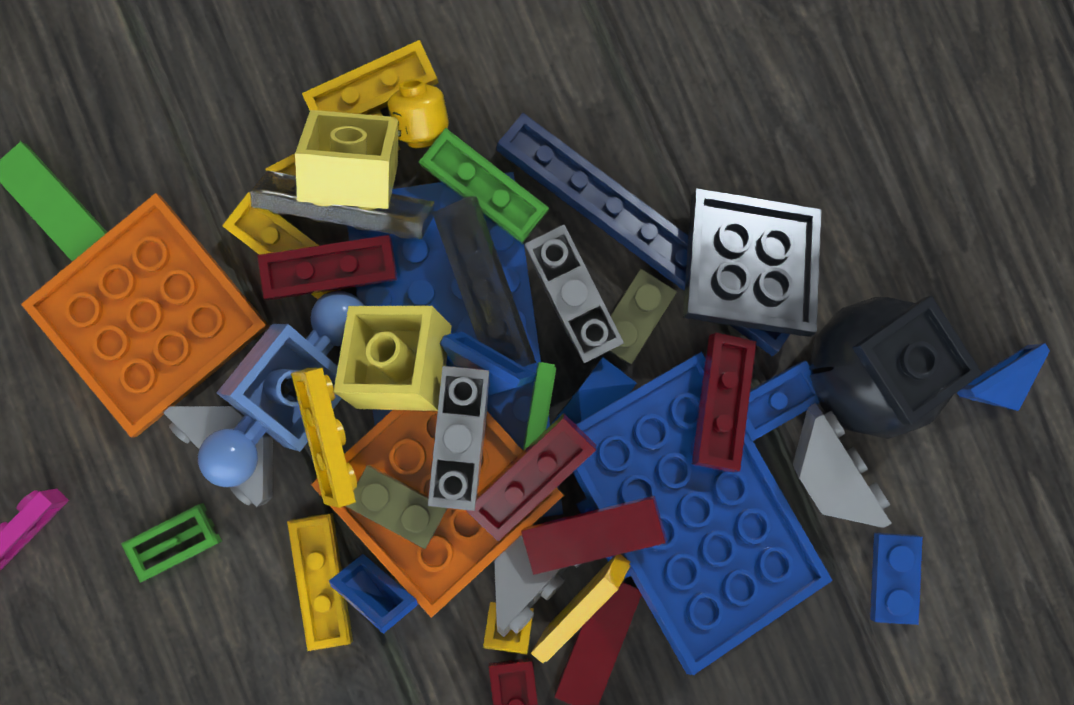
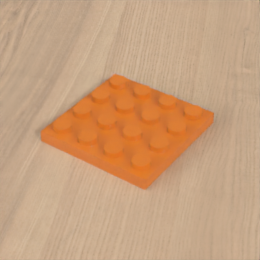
M157 193L153 194L21 304L131 438L138 437L164 415L163 412L169 406H175L270 327L162 196Z
M392 410L344 454L346 463H349L355 472L357 483L366 466L371 465L429 497L438 411ZM488 411L477 494L523 452V449ZM316 479L311 486L322 497L318 479ZM556 487L499 541L465 510L448 508L426 549L346 506L341 508L330 507L432 618L522 535L521 530L523 528L532 526L564 494Z

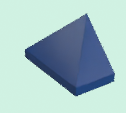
M464 332L444 335L441 340V346L456 367L489 371L488 396L534 381L536 376L534 372Z
M1046 343L1027 345L983 372V374L959 390L957 394L961 398L1019 411L1050 350Z
M602 357L551 424L563 413L577 424L629 394L637 383Z
M364 554L329 580L331 587L383 634L418 605L417 600Z

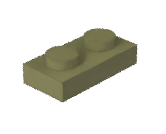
M640 269L611 314V318L624 344L608 352L631 365L677 291Z
M371 465L366 466L356 489L353 490L356 503L346 506L424 549L427 548L448 509L428 506V496Z

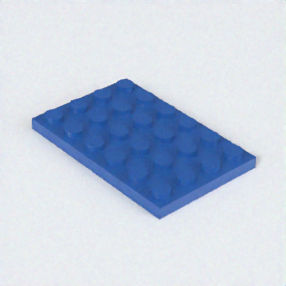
M702 352L577 423L576 425L596 444V451L572 472L593 510L655 495L667 538L666 543L621 555L630 561L628 572L688 675H695L833 581L746 430L740 471L732 473L692 464L706 361Z

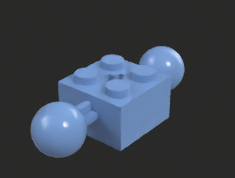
M341 290L331 291L322 295L312 308L311 325L313 331L306 339L289 324H272L217 391V394L241 412L244 417L234 429L218 430L209 435L201 444L198 452V465L201 473L209 482L220 487H234L247 481L254 473L258 462L255 445L265 433L283 447L299 452L304 448L308 439L291 372L306 368H323L324 375L330 377L334 387L338 366L326 355L333 346L342 345L348 306H364L358 297ZM284 379H289L286 383L287 388L290 389L287 395L281 393V384ZM336 394L334 401H331L333 409L341 400V397Z

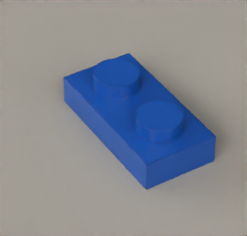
M806 360L800 361L750 390L745 430L752 441L805 412L814 403L819 404L810 375L814 373L812 370H809L810 366Z
M874 533L870 619L872 621L919 625L923 537L918 535Z

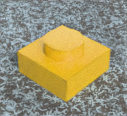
M490 602L483 647L527 655L532 619L519 633L516 634L511 629L503 637L497 632L496 603Z

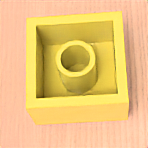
M310 110L295 152L297 202H309L317 206H331L333 204L357 206L363 210L388 209L398 166V119L389 116Z
M348 306L333 392L356 409L438 411L442 367L446 366L448 356L440 343L444 335L451 334L452 326L433 306Z

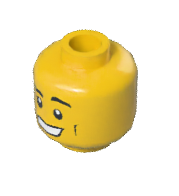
M423 79L407 80L399 85L400 90L391 95L388 101L390 117L398 119V139L406 142L412 148L432 146L445 128L448 129L449 125L444 95L439 88L426 85Z

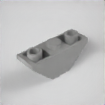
M565 225L525 243L544 290L583 363L624 344Z
M442 367L428 506L475 511L487 419L488 370Z
M814 403L808 407L793 461V467L799 479L823 515L882 528L890 525L891 522L883 510L890 506L887 498L876 482L870 486L865 482L861 473L868 470L854 447L847 451L839 440V437L844 435L845 431L833 412L830 411L823 414L817 404Z
M169 406L163 412L172 421L169 425L171 431L183 442L189 443L191 441L198 449H200L201 444L209 435L222 429H234L244 417L233 406ZM267 433L255 445L258 462L252 476L244 483L230 487L233 494L246 505L253 503L258 507L267 504L273 497V438Z
M522 535L495 559L497 632L503 637L511 629L517 634L527 625L535 614L530 608L541 596L545 600H549L564 583L560 575L568 568L565 567L533 575Z

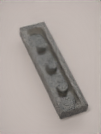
M268 170L250 191L251 207L269 210L274 214H291L307 217L316 222H333L353 226L358 230H375L395 234L405 239H422L434 218V201L391 194L388 209L363 210L357 206L334 204L331 206H317L309 202H297L296 176Z
M469 196L432 212L477 340L523 367L536 363L477 197Z

